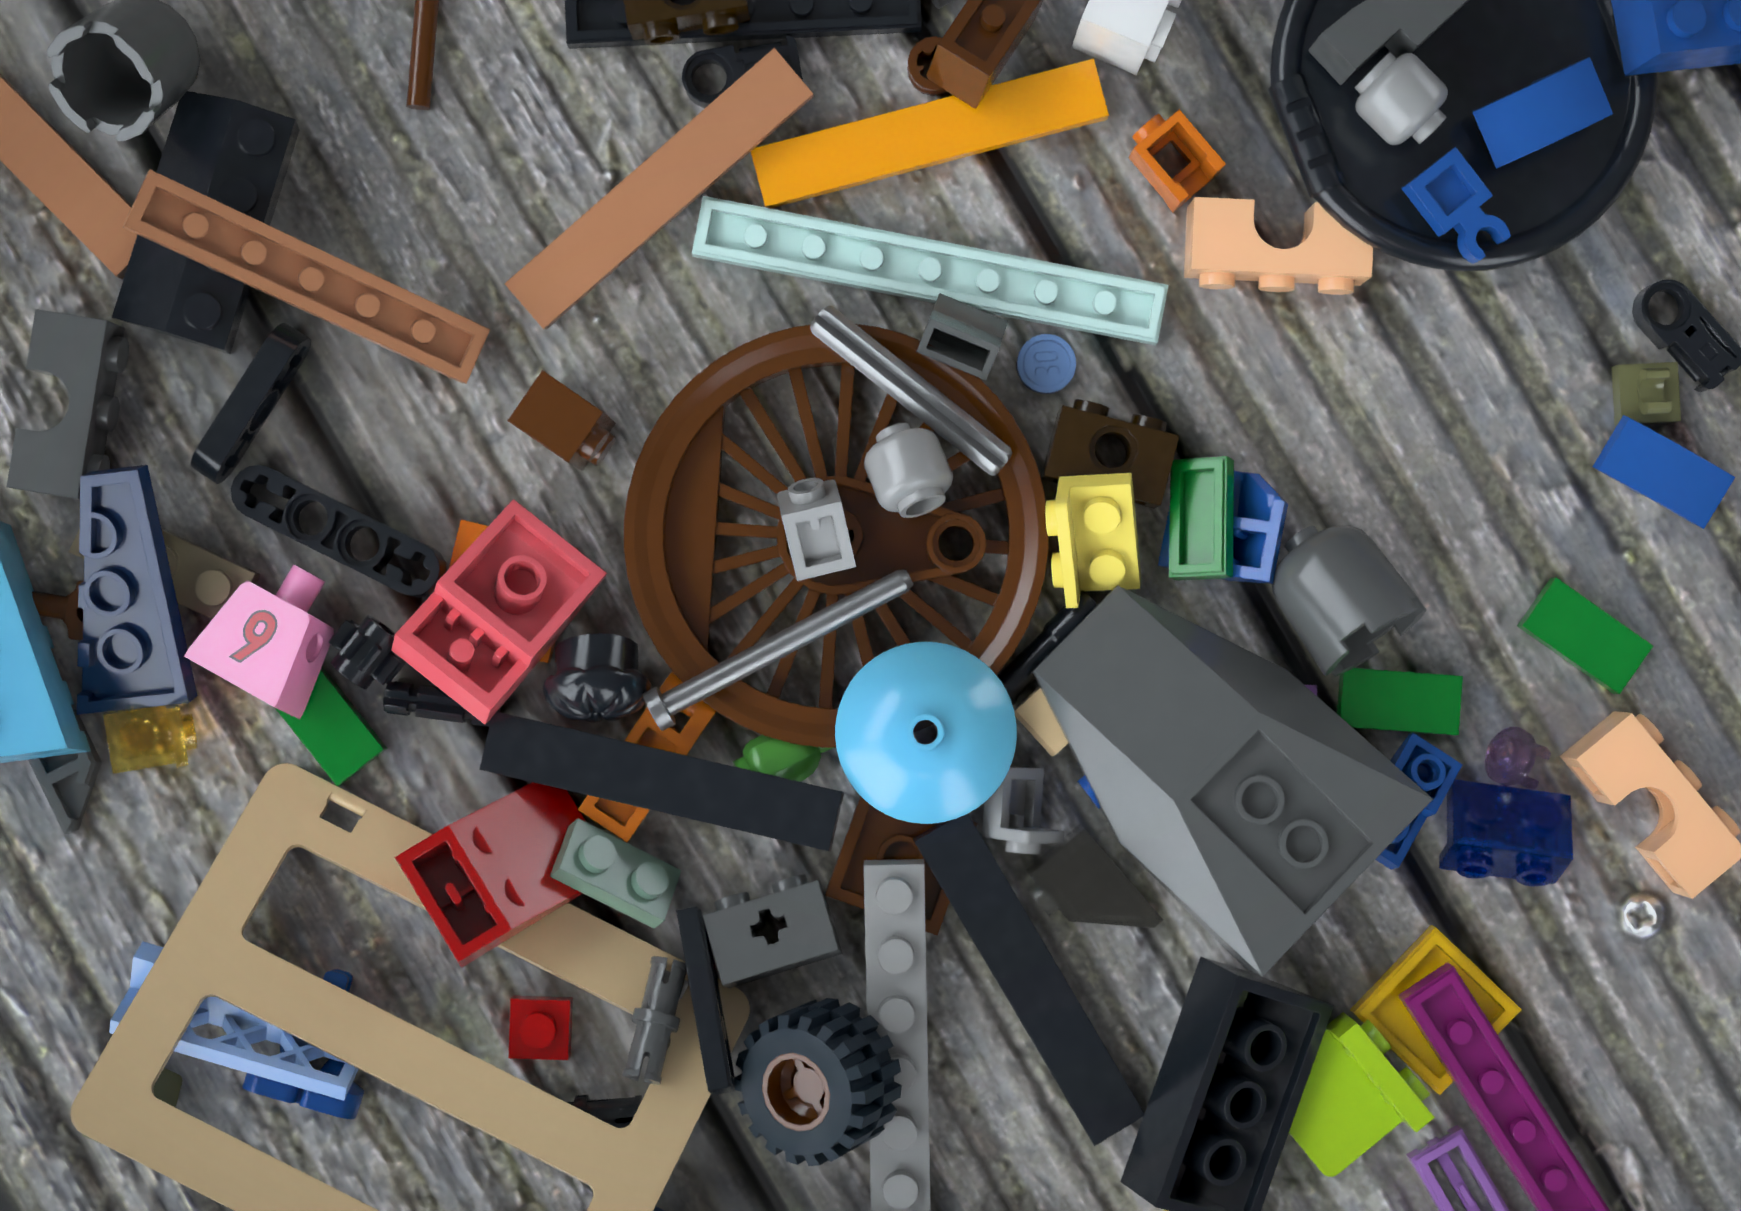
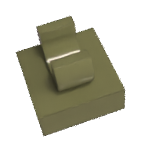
M1678 362L1623 364L1611 367L1615 426L1618 425L1623 415L1643 425L1681 421Z

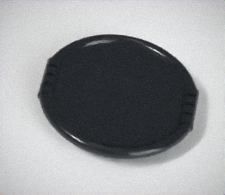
M1285 0L1278 18L1272 45L1271 87L1268 88V92L1309 197L1314 198L1343 228L1366 244L1387 255L1412 264L1451 271H1488L1512 267L1535 260L1561 248L1580 236L1599 220L1622 193L1643 156L1656 110L1658 77L1657 73L1625 76L1611 0H1469L1413 52L1446 85L1448 95L1439 110L1447 118L1421 144L1411 136L1399 145L1388 144L1358 115L1355 107L1360 93L1354 87L1390 51L1385 46L1381 48L1342 85L1308 51L1322 32L1365 0ZM1590 56L1613 114L1496 169L1472 111ZM1455 147L1493 195L1479 207L1486 215H1493L1503 220L1511 235L1506 241L1497 245L1486 231L1479 230L1476 242L1484 251L1486 257L1474 264L1464 259L1459 252L1457 245L1458 233L1455 229L1452 228L1447 233L1438 237L1401 189Z

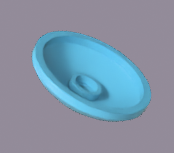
M915 642L900 645L881 653L869 661L855 675L845 690L839 704L835 725V741L839 761L846 777L857 793L874 808L888 816L920 824H933L957 819L986 802L996 792L1006 777L1013 761L1017 740V724L1013 705L1004 685L996 674L984 662L969 652L952 645L937 642ZM923 720L933 722L938 729L935 741L926 745L919 743L913 734L916 724Z

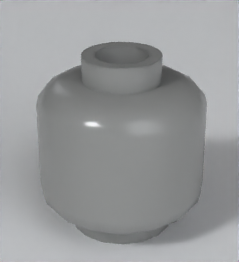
M1389 52L1354 87L1360 93L1355 104L1358 115L1390 145L1402 144L1411 136L1421 144L1447 118L1439 110L1448 95L1446 85L1413 53H1404L1396 58Z
M908 423L894 424L880 431L876 435L877 443L866 453L864 468L879 504L889 512H899L903 518L918 517L941 506L945 502L946 497L944 493L951 486L953 474L937 436L928 429H911Z

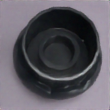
M605 633L584 634L561 641L555 647V675H550L543 685L545 700L556 712L571 720H585L592 723L600 722L603 719L617 721L641 710L645 705L643 693L651 690L650 680L639 671L638 644L630 638Z

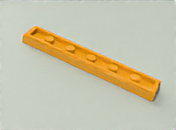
M1093 58L992 85L976 109L953 95L756 147L751 151V156L765 208L772 209L1105 121L1108 119L1109 113Z

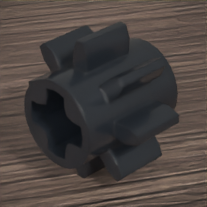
M367 615L360 626L353 620H345L328 641L339 650L331 661L332 666L348 680L365 690L374 680H377L382 685L391 682L406 662L391 651L395 632L370 615Z

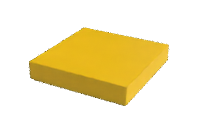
M1430 925L1356 1002L1350 1011L1363 1023L1369 1020L1390 1044L1391 1050L1438 1095H1441L1453 1080L1398 995L1448 962L1455 967L1497 1035L1522 1009L1435 926Z

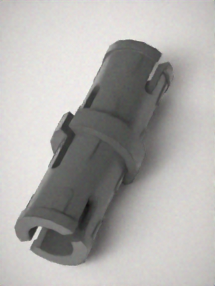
M653 956L650 961L651 967L641 1008H634L632 1022L637 1025L626 1067L623 1069L622 1075L638 1081L643 1060L645 1057H649L644 1083L659 1085L662 1080L661 1073L671 1032H677L680 1018L676 1017L675 1014L687 969L684 962L674 959L668 983L665 984L663 980L668 958Z

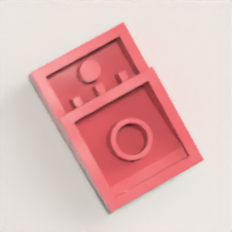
M513 499L437 581L434 592L395 633L391 651L486 725L574 619L606 577L607 573Z

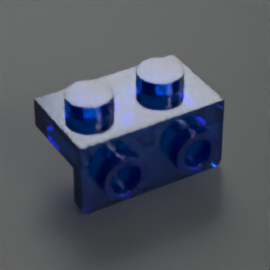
M1454 780L1447 793V843L1439 855L1440 869L1457 871L1459 875L1472 879L1488 876L1516 879L1518 883L1531 887L1554 884L1559 880L1573 860L1571 795Z

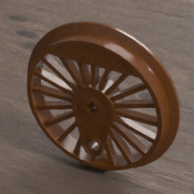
M856 324L1012 450L1011 458L1000 472L996 474L1001 488L945 502L935 510L918 517L903 518L899 512H889L879 504L872 485L866 482L868 475L864 468L866 453L877 443L876 435L888 427L898 401L887 393L854 478L847 477L855 367L812 334L811 325L797 326L769 333L742 344L721 356L698 373L674 397L647 437L633 471L624 516V554L633 600L645 630L657 651L674 674L684 683L720 664L709 652L711 624L789 574L794 579L725 660L756 645L804 585L809 590L795 623L813 614L821 593L827 594L826 607L839 601V595L847 597L896 570H906L912 582L929 580L993 606V610L975 640L972 641L911 590L899 596L960 649L976 656L997 675L1021 641L1038 604L1045 578L1048 534L1045 517L1046 499L1037 464L1027 440L1013 416L992 390L979 377L916 352L920 344V340L876 326ZM842 366L835 476L827 475L802 374L803 369ZM788 373L815 477L823 481H836L848 532L854 533L851 546L856 563L854 568L800 581L796 579L780 508L720 483L722 452L724 451L775 494L788 490L782 482L724 434L725 408L740 396L794 481L807 479L752 390L761 383ZM924 422L919 427L923 429H928L932 432L934 431ZM960 451L947 459L952 472L971 461ZM719 497L779 520L778 525L766 526L718 522ZM1005 502L1008 520V541L986 540L985 533L980 524L972 517L960 512ZM949 528L963 529L972 539L971 553L961 561L948 560L939 550V537L943 531ZM717 535L777 539L778 545L715 560ZM984 553L1007 555L1006 570L999 594L951 575L962 574L974 568L983 558ZM781 557L784 563L712 607L714 574ZM886 603L875 609L898 646L911 643ZM861 616L853 620L852 625L864 667L874 657L864 618ZM837 629L826 634L823 638L818 708L779 699L798 650L780 659L767 693L739 680L703 699V701L718 713L737 724L767 737L799 745L836 748L835 725L838 709H832ZM929 720L920 721L914 727L913 733L927 728L934 723Z

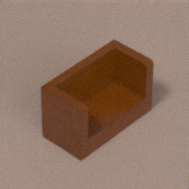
M968 0L937 45L926 75L927 78L976 109L1035 21L1044 0Z

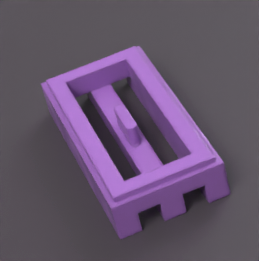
M1458 1125L1447 1130L1449 1134L1442 1138L1435 1137L1426 1142L1428 1146L1421 1150L1414 1149L1406 1154L1438 1211L1455 1210L1428 1165L1429 1162L1435 1159L1465 1210L1481 1211L1447 1153L1455 1147L1460 1152L1492 1210L1509 1211L1467 1136Z

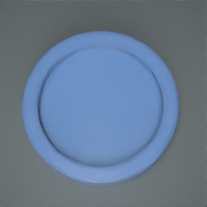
M1052 334L1037 335L1029 339L1022 346L1016 362L1017 373L1022 383L1030 390L1040 394H1052L1066 387L1073 378L1076 369V357L1071 346L1061 337Z

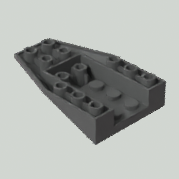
M1116 586L1032 671L1118 842L1246 970L1262 977L1433 800L1288 670L1120 586Z

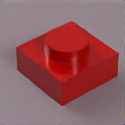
M514 995L510 999L508 1058L569 1060L571 1057L573 997Z

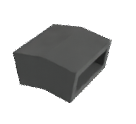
M939 293L916 352L987 380L1000 349L1008 321Z

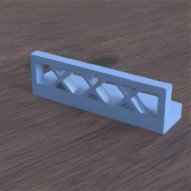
M142 941L133 956L130 988L110 1020L109 1033L113 1034L164 947ZM208 997L203 1000L174 1050L177 1053L343 1101L359 1070L217 997ZM209 1023L222 1027L227 1035L208 1039L196 1035L192 1028ZM267 1040L280 1044L285 1052L267 1056L256 1053L251 1044ZM326 1057L345 1064L340 1075L336 1076L313 1069L309 1061Z

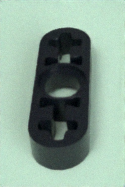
M286 323L279 324L269 334L197 446L191 459V468L216 484L222 483L233 472L304 362L311 347L310 338Z

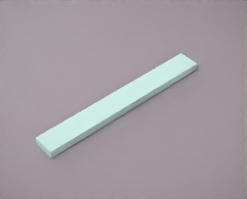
M708 196L702 197L692 249V256L696 258L936 303L938 295L941 293L994 315L1150 345L1158 343L1169 286L1152 281Z

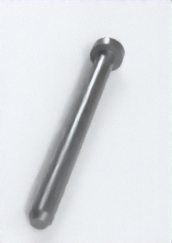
M896 570L663 694L657 687L643 693L644 701L661 731H664L676 724L673 715L899 597L911 589L913 582L906 570Z

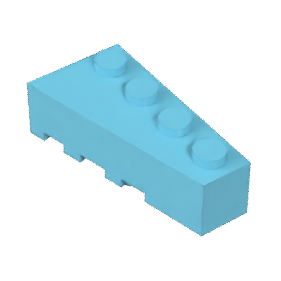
M1 521L0 763L91 752L84 731H80L71 706L74 702L67 682L62 681L51 650L54 648L48 628L42 624L32 597L34 589L12 527Z

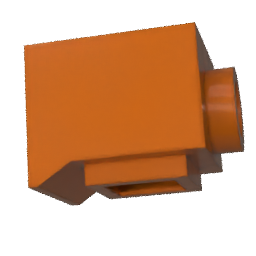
M1180 109L1166 121L1160 114L1155 115L1132 136L1137 145L1133 148L1128 158L1159 193L1172 213L1218 176L1226 165ZM1170 142L1188 162V165L1172 179L1154 158Z

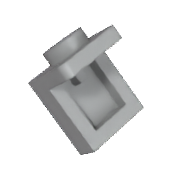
M1010 766L1006 777L996 792L984 802L982 837L1006 840L1005 851L1022 854H1041V846L1044 843H1064L1065 831L1040 828L1044 768Z

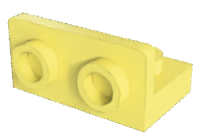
M1132 473L1059 476L1056 499L1046 500L1045 517L1048 536H1058L1060 552L1052 553V581L1054 588H1064L1066 609L1079 608L1082 590L1106 591L1113 590L1116 586L1126 590L1140 589L1141 568Z

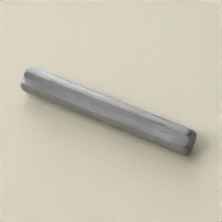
M827 305L814 318L810 326L812 334L989 475L999 473L1011 458L1012 450L1008 445L835 307Z

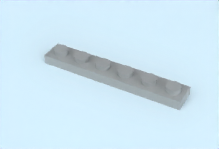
M924 859L864 860L867 1016L871 1015L879 1023L876 1031L880 1037L888 1035L894 1045L888 1051L891 1060L899 1059L901 1072L894 1076V1081L902 1085L901 1098L892 1102L897 1109L893 1119L883 1125L885 1130L877 1137L869 1140L871 1211H931Z

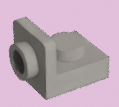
M807 478L791 484L788 490L777 493L780 513L797 581L856 567L842 502L835 480L823 481L819 478Z

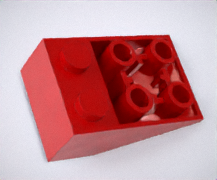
M532 782L447 825L395 857L461 968L583 894L550 877L568 826L577 818L586 822L567 790Z

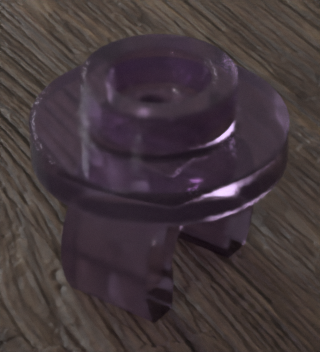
M1509 727L1499 732L1489 743L1485 755V770L1488 777L1500 785L1512 786L1517 784L1528 789H1536L1539 781L1529 777L1528 774L1535 763L1536 756L1549 760L1551 752L1545 746L1536 744L1534 737L1528 731L1519 727Z

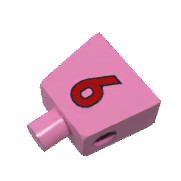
M293 564L276 595L250 581L242 583L189 647L184 657L269 705L300 719L305 711L329 650L330 643L328 641L334 635L333 627L308 614L310 607L325 582Z

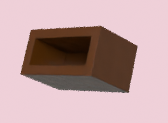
M543 370L507 420L581 471L584 470L589 462L597 466L607 455L616 440V437L610 433L616 423L610 417Z

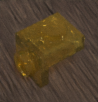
M178 704L102 712L113 774L175 764L176 767L188 766L186 750L198 749L192 713L181 715Z

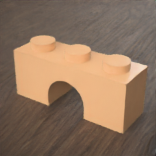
M1194 197L1187 207L1184 278L1199 279V287L1232 289L1235 288V280L1259 281L1258 289L1261 291L1289 292L1294 290L1295 283L1318 284L1319 293L1344 295L1354 293V286H1361L1372 277L1373 247L1343 228L1318 202H1315L1304 213V232L1300 244L1288 249L1270 246L1258 235L1254 224V199Z
M1613 711L1560 757L1597 802L1615 806L1631 792L1640 788H1646L1653 794L1659 807L1658 824L1654 831L1635 848L1673 893L1693 899L1741 859V843L1736 838L1741 831L1735 821L1718 806L1711 808L1697 792L1702 787V783L1695 773L1680 760H1676L1673 763L1662 750L1659 744L1664 741V738L1648 718L1642 714H1638L1635 717L1633 713Z

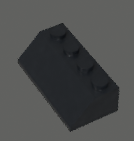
M187 91L178 102L157 173L270 226L300 130L296 119L236 99ZM137 234L112 318L231 354L251 286Z
M1200 956L1120 1182L1154 1207L1168 1211H1261L1334 1005L1249 971Z

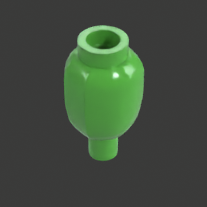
M760 735L746 743L743 749V757L732 762L734 767L801 782L812 775L817 769L821 753L832 748L793 744Z

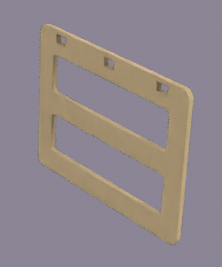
M284 763L268 770L76 1096L71 1107V1120L75 1128L85 1136L234 1211H379L156 1098L153 1089L157 1079L199 1006L208 997L220 998L586 1183L593 1192V1198L587 1211H653L711 1093L707 1089L689 986L678 1002L675 1016L680 1018L678 1031L671 1032L670 1045L667 1049L661 1073V1084H650L631 1123L624 1128H616L246 941L243 937L245 926L287 853L297 847L303 848L426 910L395 857L432 834L296 765ZM329 800L362 817L358 820L351 833L322 819ZM566 903L497 946L632 1015L634 1008H641L651 967V957L660 956L668 958L666 970L671 972L674 959L685 963V961L570 903ZM686 973V976H685V980H686V981H688V975H687V973ZM718 979L729 1046L732 1052L748 1020L750 1005L746 995L736 987L727 988Z

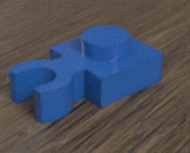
M1456 147L1448 151L1401 188L1438 237L1447 233L1452 228L1455 229L1458 233L1457 245L1459 252L1464 259L1472 264L1486 257L1484 251L1476 242L1479 230L1486 231L1497 245L1511 237L1510 231L1503 220L1493 215H1486L1479 207L1493 195Z

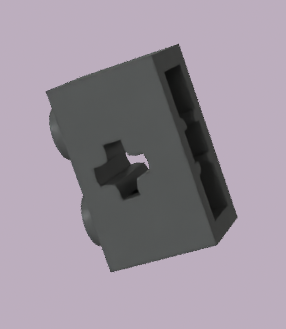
M805 874L789 877L771 885L773 894L754 900L750 899L749 892L730 895L714 902L716 911L702 915L723 986L733 988L843 954L824 888L819 880L808 883ZM772 914L779 922L787 923L786 928L778 931L779 941L775 944H771L764 936H757L756 930L765 927L764 917Z

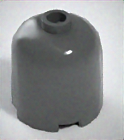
M114 0L58 33L47 48L48 58L52 57L51 67L54 80L48 86L50 93L63 114L81 130L89 133L95 128L108 135H117L115 137L117 141H126L148 130L194 84L198 76L201 60L197 39L186 19L172 6L160 0Z
M1351 525L1332 526L1318 532L1315 526H1309L1295 534L1284 546L1289 553L1280 561L1275 571L1272 592L1277 604L1325 676L1331 672L1334 676H1339L1369 660L1380 652L1373 643L1374 641L1385 635L1393 627H1395L1400 636L1404 635L1426 612V608L1374 541L1362 529Z

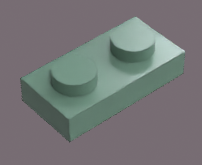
M577 818L567 828L550 877L655 929L665 921L681 870Z

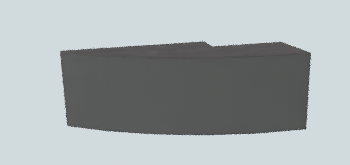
M1365 0L1322 32L1308 51L1342 85L1384 46L1396 58L1404 53H1413L1469 0Z

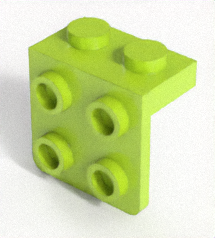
M1344 1012L1332 1020L1326 1027L1289 1131L1290 1135L1322 1174L1328 1177H1334L1342 1172L1402 1121L1417 1133L1435 1118L1422 1102L1430 1096L1424 1085L1407 1066L1400 1072H1397L1384 1056L1392 1047L1369 1020L1359 1025Z

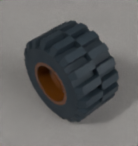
M826 998L819 1002L815 999L766 1020L758 1025V1030L751 1032L745 1039L744 1044L747 1049L738 1053L736 1066L742 1070V1074L734 1077L735 1090L742 1092L743 1101L739 1102L738 1106L742 1116L748 1114L753 1124L748 1127L755 1138L763 1136L767 1140L765 1148L774 1155L785 1151L786 1161L796 1165L805 1160L808 1166H818L827 1161L832 1162L877 1137L885 1130L883 1125L893 1119L897 1109L892 1102L901 1098L902 1085L894 1081V1076L901 1072L899 1059L891 1060L888 1049L894 1047L889 1036L886 1035L881 1038L876 1031L879 1023L871 1015L862 1019L860 1017V1007L850 1002L840 1006L839 1000L833 998Z

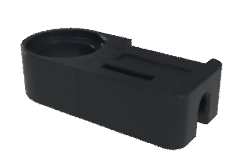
M786 35V45H781V41L740 48L739 53H735L733 45L698 51L686 61L682 70V82L686 94L693 103L706 108L774 47L803 81L796 40L792 36ZM716 64L725 71L727 75L726 84L719 93L704 95L694 88L692 83L693 75L700 66Z
M1661 280L1645 287L1637 294L1632 307L1635 323L1658 349L1668 346L1667 351L1695 382L1699 381L1701 383L1694 390L1704 392L1716 388L1724 381V375L1741 366V347L1684 284L1675 280ZM1656 292L1670 294L1678 304V315L1670 325L1656 322L1649 313V301Z

